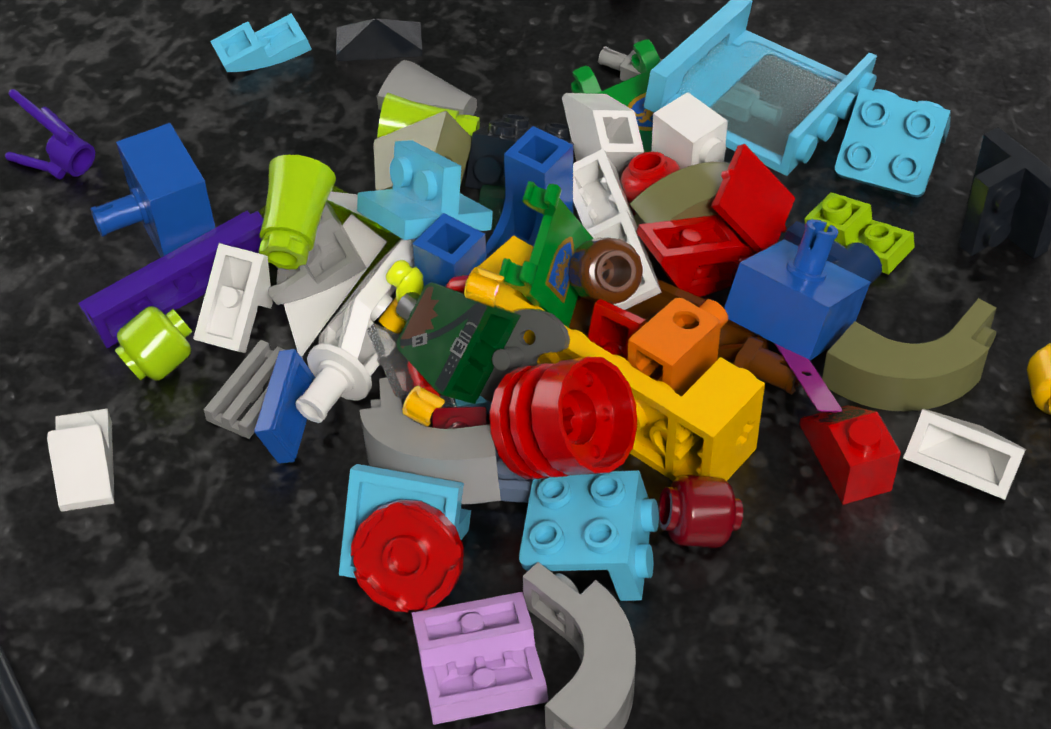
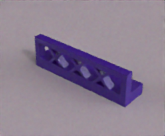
M247 210L78 304L105 347L109 348L118 343V331L145 308L154 306L166 315L172 309L177 310L204 295L219 243L259 253L261 243L260 231L264 218L258 211L250 214Z

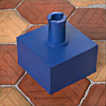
M171 123L116 142L130 195L90 208L96 227L102 237L108 233L142 222L160 257H163L215 228L205 180Z
M814 219L806 222L805 231L799 246L784 239L740 262L724 307L729 320L809 360H812L833 346L853 322H856L871 283L827 261L834 240L839 232L833 225H830L827 232H824L827 222Z

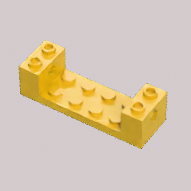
M513 235L478 267L499 274L504 258L523 266L524 261H530L534 246ZM501 282L498 284V293L494 297L495 305L511 311L524 309H540L545 311L541 307L533 305L520 291ZM567 326L565 327L570 337L569 347L561 352L544 353L537 360L538 364H556L562 360L581 357H603L616 365L629 382L636 402L638 427L634 446L630 454L672 481L682 475L718 477L727 481L757 448L765 383L757 379L750 371L738 368L721 357L683 396L675 393L668 384L656 381L632 367L625 358L613 355L591 342L582 332L572 330ZM527 330L524 334V340L529 345L533 344L536 336L533 331Z

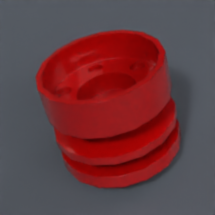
M581 357L562 360L556 364L543 363L536 366L519 367L506 374L494 391L490 408L491 436L497 453L510 471L524 479L610 473L624 464L634 446L638 427L636 402L630 384L619 368L603 357Z

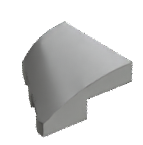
M407 60L401 61L394 67L377 95L379 110L382 109L387 93L418 103L458 110L459 115L474 116L477 109V99Z

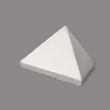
M922 409L903 459L1005 500L1026 449L983 426Z

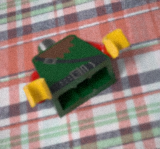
M475 267L469 275L451 278L445 287L430 282L425 285L420 295L416 292H409L399 300L396 313L406 324L397 340V349L408 360L407 368L414 386L403 404L402 413L405 416L428 427L432 412L437 408H442L445 403L442 395L476 404L494 369L492 362L494 352L505 348L521 315L514 311L495 305L494 297L498 293V284L500 282L503 283L504 276Z

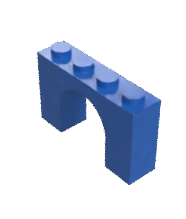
M532 126L504 153V207L499 222L487 243L485 233L445 213L412 243L414 264L423 274L424 287L430 282L445 287L451 278L469 275L475 267L483 263L513 235L531 246L535 245L544 215L528 207L522 201L528 181L534 182L543 189H547L548 184H557L562 189L560 199L573 213V144Z

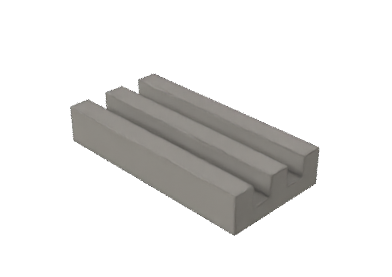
M260 340L204 408L206 421L250 439L254 434L267 392V388L263 392V386L272 376L279 351L285 349L277 346L274 351L270 350L269 343ZM249 403H254V405L246 413L241 421H238V417L246 409Z

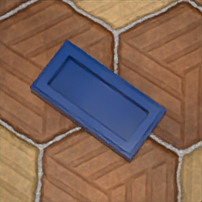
M295 349L279 351L254 433L278 463L295 462L307 418L298 411L295 403L316 378Z

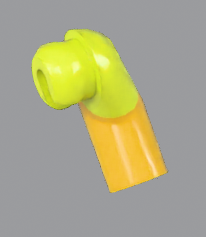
M405 260L396 261L386 274L387 282L397 288L396 298L378 320L387 330L395 335H399L406 324L396 313L399 300L409 292H416L420 295L424 289L422 272L417 266L412 268Z

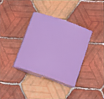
M523 592L412 613L433 725L548 702L547 685L536 651L533 626Z

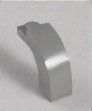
M400 376L379 378L380 399L371 400L370 409L360 410L369 466L462 482L464 487L461 504L501 501L496 453L490 424L455 429H439L416 423L402 413L404 400Z
M537 562L523 575V596L527 609L565 638L577 651L582 661L575 676L545 705L546 729H624L633 704L636 667L634 637L624 611L610 592L597 580L583 593L579 594L578 589L568 577L561 573L553 574Z

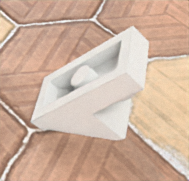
M219 243L195 330L194 340L246 353L258 306L271 309L273 303L268 293L271 286L268 256Z
M108 409L56 416V430L48 432L47 442L60 511L114 504L112 420Z

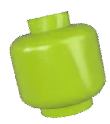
M149 306L118 331L117 340L120 346L115 349V352L140 380L148 376L152 380L160 381L190 357L191 346L185 338L193 331L174 309L165 315L159 308Z

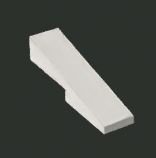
M604 148L573 163V202L582 225L594 239L607 237L622 239L633 246L641 259L643 273L642 281L637 291L626 301L614 305L626 310L662 293L644 243L636 233L638 227L621 186L617 170Z

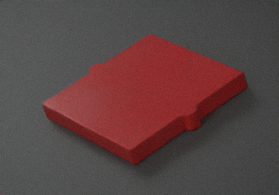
M746 144L739 145L728 169L721 173L723 181L711 207L756 253H759L775 245L781 233L786 232L785 223L795 197Z

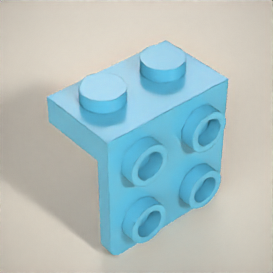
M860 87L836 160V174L844 179L911 197L922 196L926 191L940 144H945L950 129L951 110L944 109L939 104L922 100L916 102L900 98L895 93L887 90L875 89L872 91Z
M613 471L610 473L534 479L531 485L519 555L522 567L529 571L539 562L550 571L608 570L620 601L642 600L644 578H651L653 574V551L649 544L650 532H656L658 529L659 512L656 499H649L640 471Z

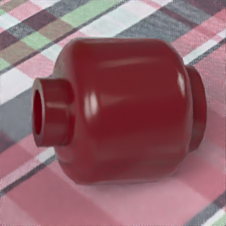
M695 475L678 476L670 487H665L662 490L659 498V526L662 530L667 531L670 539L677 545L709 548L722 547L729 540L732 531L739 530L742 524V501L739 498H735L732 486L723 478Z

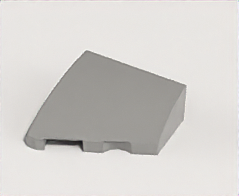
M328 202L325 204L314 246L309 251L306 265H301L298 269L278 268L276 285L270 286L268 291L271 299L277 305L301 300L328 290L367 268L334 209Z

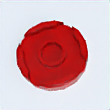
M400 499L378 507L359 525L351 543V558L353 557V563L356 568L354 574L359 586L374 602L396 612L408 613L409 610H426L435 607L451 593L463 570L464 547L456 527L442 511L422 501Z

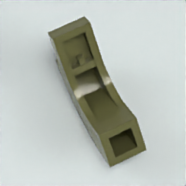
M705 162L691 165L667 175L648 187L630 203L637 213L634 216L637 227L639 224L718 215L711 206L723 181L721 173L728 169L730 163ZM723 219V221L728 225V227H729L730 229H733V228ZM644 244L653 268L658 261Z
M978 298L949 333L937 340L919 344L890 340L854 321L827 351L822 380L828 389L838 395L876 409L919 411L950 403L969 392L981 379L989 348L996 336V331L991 329L996 307Z

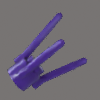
M9 90V96L53 135L46 145V152L49 155L50 162L13 152H7L5 158L24 166L49 172L58 179H62L66 172L72 176H80L88 171L95 159L94 147L79 138L48 107H42L40 110L17 90Z

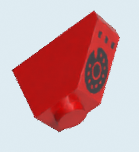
M847 405L841 407L842 412H821L800 418L799 425L842 505L892 491L901 452L877 411Z

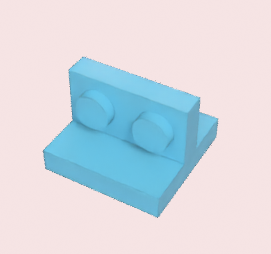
M413 140L395 142L394 158L390 163L392 189L358 192L357 211L403 240L417 239L443 213L479 231H487L492 228L493 211L460 193L461 165Z
M361 464L353 466L350 469L339 575L356 578L354 574L356 568L353 563V557L351 558V543L359 525L378 507L400 499L422 501L442 511L454 524L462 540L469 531L471 510L461 509L464 483Z

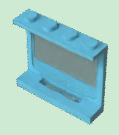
M730 0L651 70L643 108L656 112L689 92L728 121L726 134L727 148L736 151L737 146L746 144L765 166L787 176L800 162L807 163L819 141L823 140L826 142L831 137L840 119L847 120L850 117L860 87L873 90L877 76L872 74L877 56L868 53L848 75H845L747 31L746 27L753 1Z

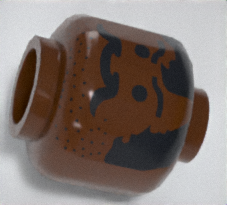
M607 237L588 240L578 247L570 260L568 273L571 285L580 297L592 303L602 299L614 305L626 301L637 291L642 281L643 267L640 256L633 246L622 239Z

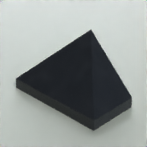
M375 18L337 27V61L423 56L421 22Z

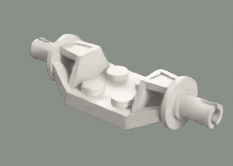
M400 239L370 270L319 335V344L311 349L307 357L308 367L316 378L295 403L298 411L308 420L321 423L340 397L358 401L365 398L372 388L371 375L391 350V347L373 323L391 303L393 298L390 296L397 289L394 285L387 282L386 274L398 260H405L412 268L415 267L412 243L416 239Z

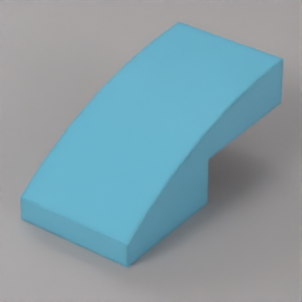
M292 13L255 33L247 21L210 41L227 72H242L269 67L312 50Z

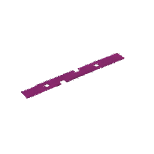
M775 344L816 409L822 412H842V408L810 360ZM802 372H808V373H810L811 375H810V376H806V375L802 374Z

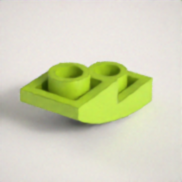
M832 192L804 218L805 224L811 219L827 222L824 232H827L830 225L835 226L839 233L834 241L845 247L851 243L867 245L879 257L882 264V272L888 275L915 248L914 232L872 220L871 204Z

